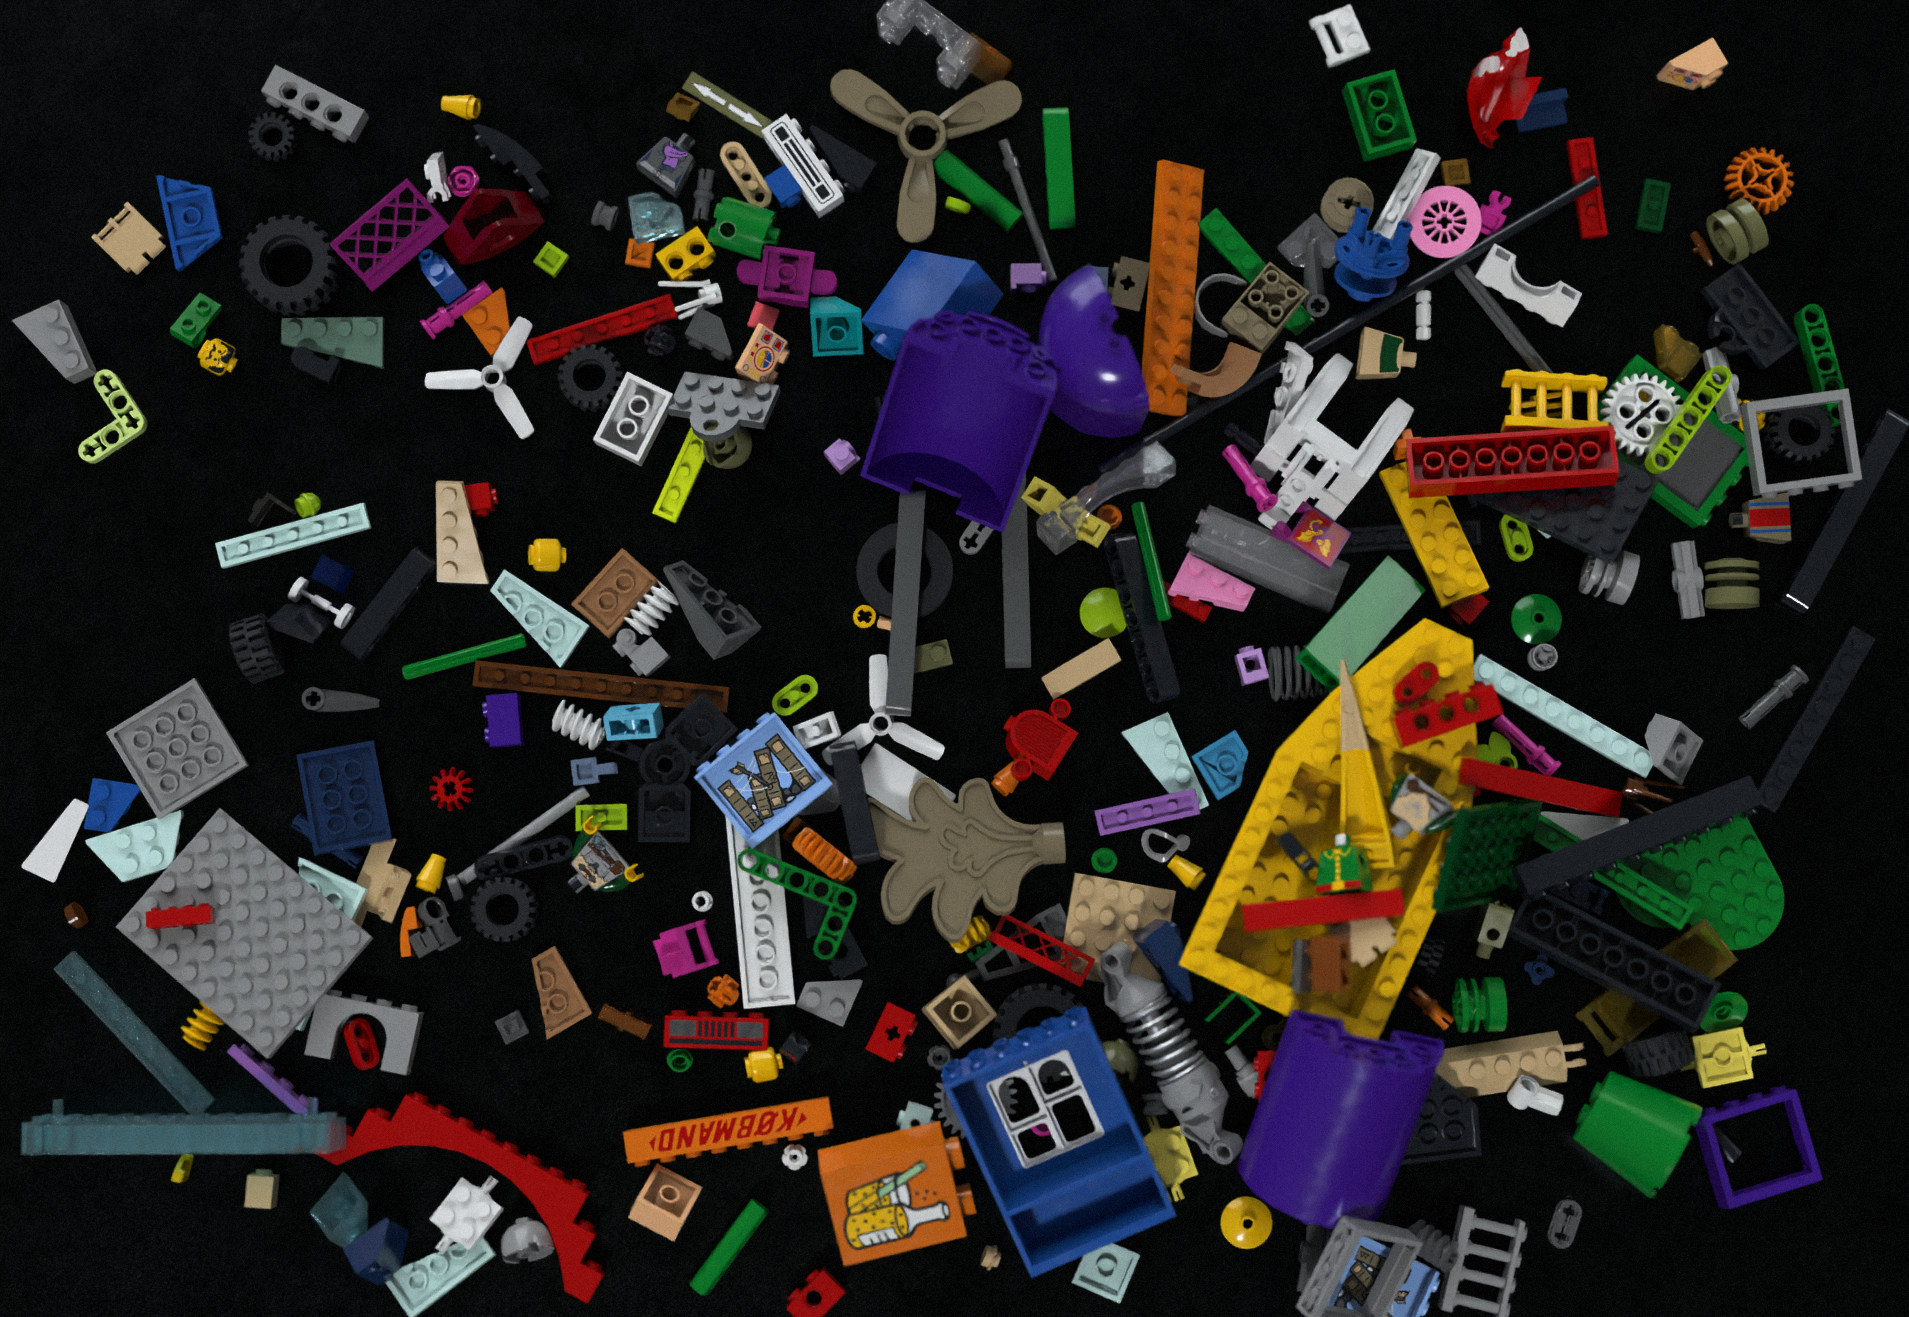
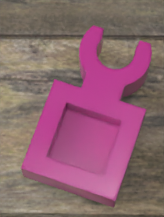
M1495 190L1490 194L1489 207L1482 204L1480 208L1482 220L1480 232L1487 236L1500 230L1507 217L1501 214V212L1511 202L1510 197L1504 196L1502 201L1498 203L1500 192Z

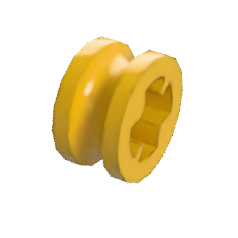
M868 605L857 607L853 614L855 624L861 628L872 626L876 619L874 609ZM859 611H869L872 615L869 616L871 621L869 623L865 621L859 622L857 617H860Z

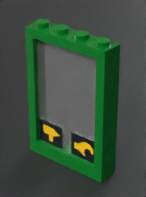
M1638 354L1629 361L1607 390H1614L1613 385L1616 382L1622 384L1621 379L1624 377H1628L1630 380L1633 374H1637L1640 380L1641 376L1647 373L1648 380L1657 375V383L1660 384L1666 380V389L1675 388L1671 395H1680L1676 405H1682L1690 394ZM1639 392V399L1646 403L1648 401L1647 395L1644 392ZM1606 393L1598 402V420L1600 422L1607 418L1606 415L1600 414L1602 409L1607 408V406L1602 404V401L1610 399ZM1655 400L1646 409L1641 411L1625 428L1627 430L1630 429L1645 414L1658 405L1659 401ZM1620 408L1621 416L1628 419L1629 412L1625 408ZM1712 410L1674 465L1659 474H1653L1646 469L1645 458L1647 454L1645 449L1640 456H1637L1636 449L1627 454V446L1618 449L1619 441H1615L1617 459L1660 478L1651 498L1692 529L1700 525L1704 526L1713 515L1710 513L1715 505L1719 506L1728 495L1725 493L1730 485L1732 487L1735 486L1742 477L1740 471L1745 465L1749 466L1744 434L1730 423H1722L1718 419V415ZM1656 411V418L1659 421L1664 422L1663 413L1660 411ZM1685 414L1684 421L1691 426L1692 418L1690 415ZM1637 427V434L1645 438V430L1642 427ZM1677 438L1674 440L1670 439L1672 445H1678ZM1656 455V464L1658 466L1663 467V458L1659 455Z

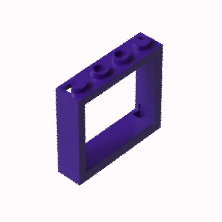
M1785 1085L1773 1087L1770 1089L1771 1093L1762 1095V1092L1746 1096V1101L1731 1100L1724 1102L1723 1108L1708 1107L1702 1110L1695 1129L1719 1208L1732 1209L1823 1180L1796 1089H1786ZM1784 1101L1804 1170L1732 1192L1712 1123Z

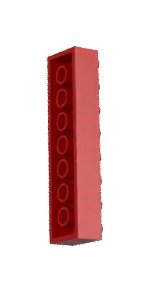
M1614 426L1406 439L1405 444L1409 498L1616 485L1619 474Z

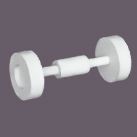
M299 577L293 584L288 594V599L296 603L302 596L309 598L311 603L326 612L329 610L335 613L337 617L334 625L343 629L351 619L355 607L346 603L341 610L336 609L326 599L317 594L312 595L308 593L306 589L309 581Z

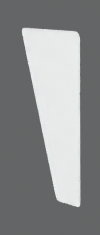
M73 799L21 867L48 881L55 882L89 805L78 799Z
M1541 812V815L1582 840L1629 823L1627 818Z

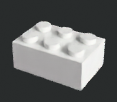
M627 372L593 438L596 445L642 467L669 413L668 407L674 395Z

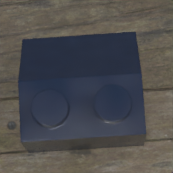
M385 1218L344 1247L343 1250L357 1275L376 1285L384 1284L393 1277V1274L400 1270L409 1232L407 1229Z

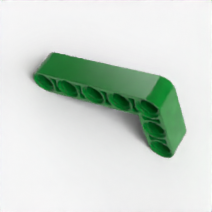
M745 849L741 851L738 855L737 863L743 871L829 905L814 943V953L817 957L824 960L835 956L857 904L855 892L850 888L756 850ZM748 853L754 854L757 860L752 868H747L743 864V857ZM771 863H777L781 869L779 876L775 878L769 877L766 871ZM797 872L801 873L805 879L804 884L798 888L792 886L790 882L791 876ZM820 882L827 884L829 891L825 897H818L815 894L814 888L816 884ZM842 892H848L852 895L853 901L848 907H842L838 902V897ZM833 916H838L843 921V926L839 931H833L829 928L828 922ZM823 940H828L833 945V951L829 955H823L819 951V944Z

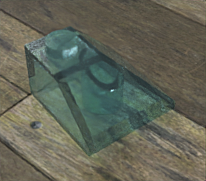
M343 1172L311 1209L310 1214L328 1239L344 1248L368 1231L367 1200L350 1177Z

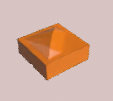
M629 238L625 264L651 269L655 243Z

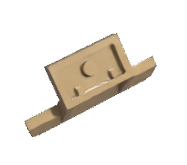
M392 838L390 842L371 845L357 879V884L369 889L354 921L360 927L367 911L377 914L382 920L392 923L410 880L411 874L406 869L388 863L396 842L395 838Z

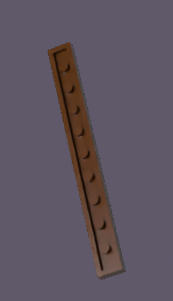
M475 661L473 677L474 687L634 704L660 703L662 707L685 709L701 693H704L722 713H727L730 693L729 687Z

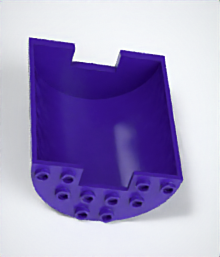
M942 311L935 313L932 318L924 319L922 317L918 319L905 333L860 476L907 495L914 481H918L928 487H933L951 496L961 498L962 500L956 511L957 515L988 526L991 529L1004 532L1057 388L1058 376L1057 371L1053 370L1050 364L1051 358L1042 346L1036 347L1029 341L1030 336L1027 333L992 316L968 311L966 315H955L952 311Z
M1292 1009L1237 1163L1242 1179L1264 1201L1307 1225L1316 1224L1335 1230L1341 1216L1371 1222L1377 1220L1385 1209L1444 1053L1443 1040L1392 1030L1389 1038L1390 1042L1347 1034L1342 1019Z

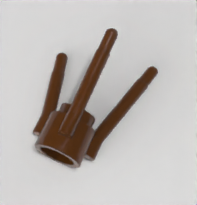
M1635 776L1634 779L1628 777L1622 790V796L1626 798L1625 803L1633 805L1646 815L1654 812L1640 804L1638 800L1643 801L1645 796L1671 804L1672 799L1647 791L1648 787L1644 785L1674 790H1684L1685 787L1672 783L1645 780Z

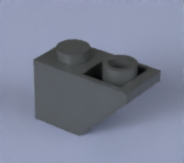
M698 307L685 332V336L689 340L688 344L699 350H702L704 347L712 351L711 355L721 361H724L725 358L732 361L734 356L721 318Z

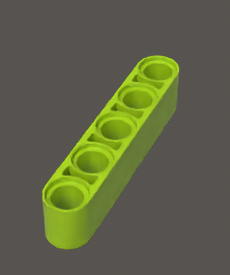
M1718 365L1703 374L1646 456L1645 467L1649 472L1659 474L1674 465L1729 386L1732 374L1727 367ZM1713 373L1720 376V384H1716L1713 381ZM1699 394H1703L1706 397V405L1699 402ZM1685 414L1690 415L1692 418L1691 426L1685 423ZM1670 434L1677 437V446L1670 443ZM1656 455H1659L1663 458V467L1658 466L1656 464Z

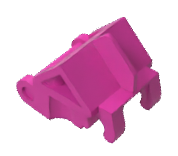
M706 919L660 933L661 939L652 941L658 954L663 976L672 973L673 978L720 963L719 959L715 958L705 927V924H707ZM693 928L696 929L706 961L701 964L697 963L696 957L694 958L688 939V930Z

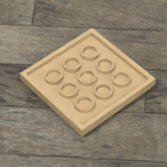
M1074 873L1063 943L1096 959L1086 980L1103 982L1098 974L1101 971L1100 957L1115 943L1121 942L1128 945L1132 951L1130 972L1146 979L1160 982L1161 977L1132 937L1155 919L1171 922L1176 891ZM1062 948L1060 960L1065 958ZM1066 950L1068 957L1075 955ZM1081 957L1069 960L1072 971L1080 975L1083 974L1089 962ZM1066 961L1059 963L1068 968Z

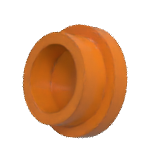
M1104 505L1099 509L1097 518L1107 522L1111 526L1109 530H1113L1120 525L1122 514L1118 507Z

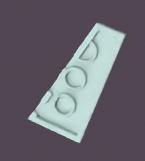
M505 569L490 590L560 668L564 666L590 627Z
M1168 712L1121 732L1168 794L1195 789L1199 808L1202 809L1209 806Z
M484 1236L472 1251L462 1244L456 1243L449 1246L444 1254L439 1251L402 1267L393 1274V1277L386 1284L409 1317H416L497 1254Z

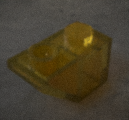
M1662 324L1654 331L1658 368L1679 383L1688 375L1703 354L1699 352V348L1694 343L1685 341L1678 336L1679 332L1675 328Z

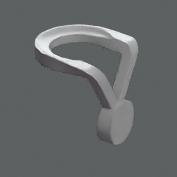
M1157 828L1145 830L1141 839L1143 850L1147 856L1162 863L1166 862L1177 849L1185 851L1190 845L1189 836L1180 834L1177 838H1174ZM1153 833L1175 844L1166 854H1160L1152 851L1148 839L1150 834Z

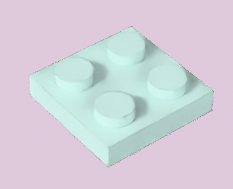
M1116 1243L1109 1244L1082 1256L1072 1283L1120 1303L1140 1254Z

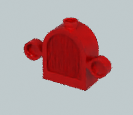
M1061 698L1054 700L1049 708V714L1040 710H1027L1020 713L1016 718L1010 716L1003 729L1008 731L1006 747L1011 757L1015 760L1011 767V774L1016 780H1027L1033 771L1049 781L1078 735V732L1060 722L1065 720L1071 711V706L1067 700Z

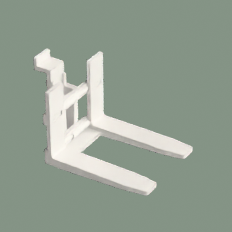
M1339 353L1325 364L1250 465L1253 471L1267 482L1272 479L1278 470L1283 472L1281 476L1285 478L1281 483L1282 487L1276 494L1278 498L1277 504L1272 509L1262 512L1258 518L1262 524L1271 530L1278 521L1287 523L1303 501L1306 502L1309 497L1312 499L1317 497L1319 501L1313 508L1335 521L1369 480L1408 424L1414 411L1410 405L1397 398L1386 409L1358 450L1317 421L1318 416L1346 380L1353 366L1349 360ZM1300 444L1302 446L1300 451L1291 462L1288 461V456ZM1312 455H1315L1317 460L1325 463L1316 476L1303 468ZM1338 472V477L1334 480L1330 487L1326 489L1324 486L1334 475V473Z

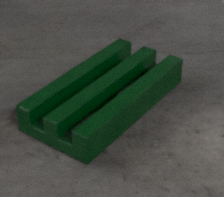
M989 940L983 942L986 946L982 949L979 945L975 947L977 953L974 955L971 951L966 953L971 962H975L993 950Z

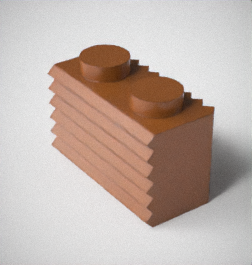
M1319 934L1311 937L1308 945V954L1312 960L1309 979L1313 983V991L1341 993L1352 988V969L1350 968L1352 965L1350 963L1351 943L1349 936Z

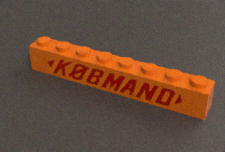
M829 1096L631 1129L624 1131L623 1136L628 1163H635V1167L649 1165L650 1160L660 1158L661 1162L676 1160L675 1155L686 1154V1158L701 1156V1151L711 1149L712 1154L726 1152L728 1146L737 1145V1149L753 1147L752 1142L762 1141L763 1145L778 1143V1138L788 1136V1140L791 1141L804 1138V1133L813 1132L814 1136L829 1134V1129L834 1128L830 1099Z

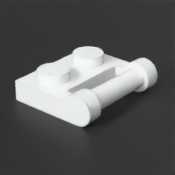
M1351 4L1328 14L1317 16L1309 21L1311 28L1315 29L1325 51L1328 67H1333L1368 53L1370 50ZM1330 24L1342 53L1336 54L1324 25Z

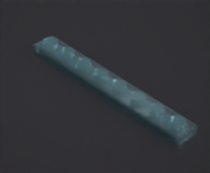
M72 951L53 969L193 1118H197L216 1100L76 951Z

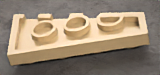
M437 481V582L488 584L489 578L485 571L482 551L479 548L476 528L473 525L464 482Z

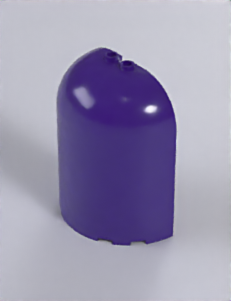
M1090 264L1072 273L1057 287L1050 297L1042 316L1036 347L1042 346L1047 355L1051 358L1050 364L1053 370L1057 371L1058 376L1057 388L1049 408L1059 419L1061 418L1064 422L1082 433L1107 438L1129 436L1140 431L1150 409L1148 393L1127 337H1120L1112 331V323L1118 316L1100 277Z

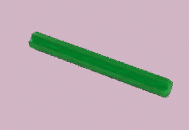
M1140 501L1133 503L1131 508L1157 618L1159 621H1166L1171 619L1172 616L1144 502Z
M520 633L402 667L403 676L409 680L524 648L527 646L524 634Z

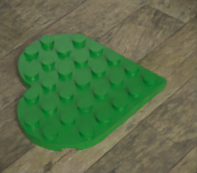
M1742 815L1734 818L1735 822L1728 826L1720 828L1718 824L1711 827V832L1697 837L1696 833L1687 836L1688 840L1677 846H1674L1673 843L1664 845L1665 849L1654 855H1650L1649 852L1641 854L1642 858L1631 864H1627L1626 861L1621 862V864L1692 906L1694 910L1686 921L1687 925L1698 938L1717 948L1742 950L1758 945L1773 933L1781 920L1784 909V891L1781 880L1748 818L1743 819ZM1613 890L1620 906L1636 921L1656 928L1673 927Z

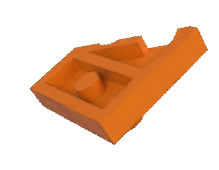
M502 287L462 314L492 357L510 330L509 313L505 298L506 292Z

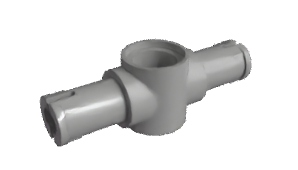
M1236 1044L1224 1053L1237 1070V1073H1235L1238 1076L1236 1080L1245 1094L1255 1099L1254 1088L1255 1083H1259L1258 1072L1254 1071V1063L1249 1062Z

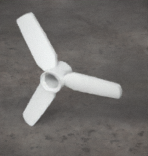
M518 317L493 356V365L486 366L481 372L475 369L430 372L425 377L426 387L428 389H476L484 385L489 391L494 392L497 405L521 439L529 437L534 432V428L515 393L510 387L506 386L507 379L504 373L514 366L532 330V323L522 317ZM498 373L500 376L498 382L488 384L489 375Z
M884 654L870 656V705L874 715L870 718L869 723L859 724L831 745L855 740L857 750L869 744L875 735L883 736L889 733L894 741L935 760H939L943 755L944 745L904 722H894L893 715H885L888 677L887 656ZM876 717H885L888 721V727L886 729L878 728L875 724ZM831 745L822 751L823 758L828 765L833 764L830 753Z

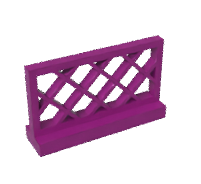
M406 178L329 244L373 292L448 229L449 225L445 218L436 211ZM407 187L413 192V203L399 202V194ZM417 198H418L423 204L417 203ZM385 206L394 207V218L379 219L380 210ZM398 207L412 208V219L397 220ZM416 208L428 209L432 216L426 221H415ZM364 223H375L374 236L360 235V227ZM379 224H393L392 237L378 236ZM397 225H411V233L407 237H396ZM346 239L356 240L355 252H344L338 245ZM359 241H374L373 253L359 252ZM378 241H391V250L387 254L377 253ZM358 257L372 258V266L363 272L358 267Z

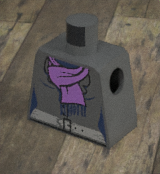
M683 133L676 143L664 137L636 163L637 168L641 173L677 198L695 165L694 157L688 153L695 144V141L686 133Z

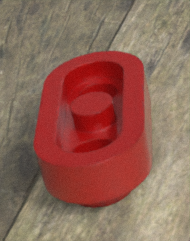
M1431 662L1417 664L1393 687L1392 696L1395 702L1401 706H1409L1417 702L1437 683L1439 679L1438 668ZM1423 670L1430 672L1429 679L1422 677ZM1405 687L1411 690L1410 697H1405L1403 695V689Z
M363 1018L349 1021L344 1027V1036L354 1065L360 1070L375 1067L379 1062L380 1054L370 1024Z

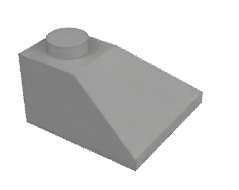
M1655 713L1652 721L1648 724L1645 734L1653 764L1676 784L1682 785L1703 740L1682 722Z

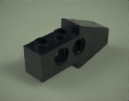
M824 882L816 884L814 892L818 897H825L829 891L827 884ZM803 895L806 937L809 939L816 934L818 935L829 905ZM839 896V904L842 907H848L844 900ZM838 916L830 918L836 925L835 931H839L843 926L842 919ZM847 926L841 941L848 948L847 955L844 958L833 956L830 958L831 962L827 963L834 977L839 976L840 979L869 965L849 926ZM828 940L820 942L818 948L821 954H831L833 951L832 943Z

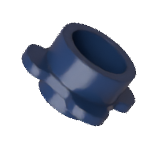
M1540 954L1535 960L1524 964V970L1528 972L1531 982L1535 985L1541 984L1542 980L1547 977L1551 978L1554 976V969L1548 965L1545 955ZM1538 967L1541 968V972L1537 971Z

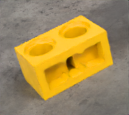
M696 226L656 253V257L672 281H687L693 276L692 272L699 267L704 269L712 264L716 254L698 226ZM696 245L704 247V251L700 255H693L691 250ZM675 259H680L684 263L680 269H672L670 267L671 262Z

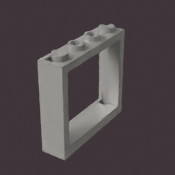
M1849 388L1746 402L1740 406L1753 496L1762 495L1763 499L1778 497L1779 492L1786 491L1788 496L1803 494V489L1813 488V492L1829 490L1828 486L1838 485L1839 489L1854 487V482L1862 480ZM1838 403L1848 474L1767 485L1756 414Z
M1341 1216L1296 1307L1306 1317H1386L1423 1242L1405 1228ZM1362 1236L1395 1242L1361 1311L1328 1305Z

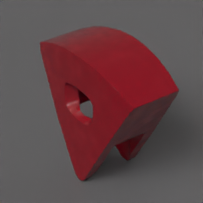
M481 188L474 191L461 207L445 232L443 239L458 266L468 265L508 250L531 235L545 221L529 193Z

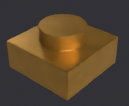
M677 92L668 103L666 112L673 114L678 119L689 122L698 111L700 102Z
M1467 158L1443 161L1440 164L1444 186L1460 187L1471 183Z

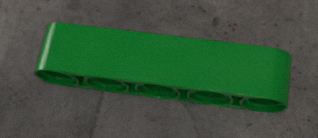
M1068 107L1043 108L1050 229L1075 228Z
M1809 304L1795 314L1794 324L1813 392H1826L1825 384L1830 385L1833 390L1845 389L1824 312L1819 305ZM1805 312L1812 315L1813 323L1805 319ZM1812 336L1819 339V347L1813 345L1811 341ZM1819 360L1826 364V371L1819 368ZM1838 403L1822 405L1820 409L1822 411L1827 409L1830 412L1827 414V417L1834 420L1831 427L1840 425V418L1839 420L1835 419L1831 412L1832 408L1839 411Z

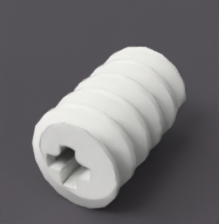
M658 580L660 589L654 586L650 588L654 596L645 594L644 598L647 603H637L640 611L630 610L633 619L624 617L640 634L651 636L652 632L649 626L658 628L659 625L656 619L658 618L663 621L666 619L663 611L672 613L669 604L679 605L676 596Z
M562 700L554 714L552 730L556 732L561 729L563 736H567L570 733V739L575 741L579 738L581 745H585L589 741L588 748L594 750L606 735L605 726L601 727L602 719L599 718L593 723V714L590 713L586 718H583L584 709L581 708L575 714V705L572 704L568 709H565L566 700Z

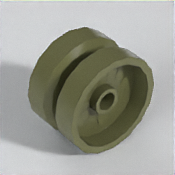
M1738 199L1729 204L1726 210L1720 209L1707 217L1706 225L1711 241L1720 255L1730 264L1735 265L1747 258L1749 253L1754 254L1768 245L1769 238L1765 224L1757 210L1745 199Z

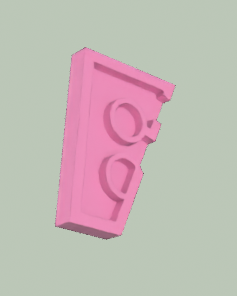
M1188 553L1167 595L1174 597L1177 594L1189 597V600L1198 602L1201 599L1210 601L1215 606L1244 612L1255 588Z

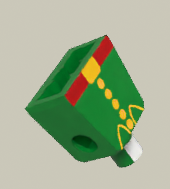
M1336 835L1335 849L1322 851L1320 854L1316 893L1321 896L1373 891L1365 851L1351 846L1350 835Z

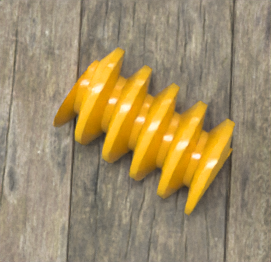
M199 1001L203 1010L193 1009L197 1018L188 1017L187 1020L191 1026H181V1029L185 1033L183 1038L188 1043L198 1049L206 1050L207 1046L204 1042H211L213 1037L210 1033H218L219 1028L217 1025H223L225 1021L202 1001Z

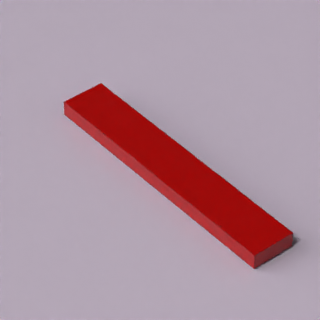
M670 294L526 340L534 365H539L572 354L571 350L575 348L577 351L581 349V345H586L587 347H591V344L600 345L655 327L657 324L661 325L677 320L678 316Z
M1402 888L1242 905L1245 933L1405 916Z

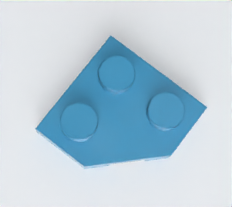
M1234 730L1191 756L1217 800L1240 787L1248 750Z

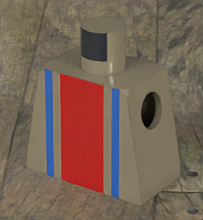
M1787 493L1778 494L1776 498L1749 500L1742 503V512L1729 514L1730 528H1743L1744 539L1785 544L1792 541L1789 496Z

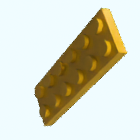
M1406 461L1380 471L1381 480L1441 609L1487 591L1489 585L1447 496L1409 498Z

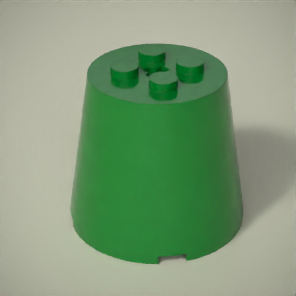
M1610 1071L1602 1083L1597 1082L1590 1094L1589 1101L1591 1102L1589 1106L1584 1104L1576 1121L1578 1126L1573 1139L1644 1195L1652 1199L1657 1192L1654 1190V1187L1656 1186L1659 1189L1662 1187L1691 1136L1686 1132L1690 1124L1694 1126L1697 1124L1702 1107Z

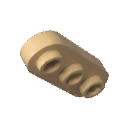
M737 142L726 143L720 152L724 166L746 201L767 209L772 203V193L744 147ZM736 153L738 158L731 160L729 159L730 154ZM749 174L751 179L744 181L742 179L743 175ZM757 195L765 197L762 202H757L755 198Z

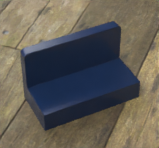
M1566 88L1534 94L1527 107L1526 114L1522 119L1516 120L1518 132L1522 133L1566 124L1568 121L1564 102L1568 98Z

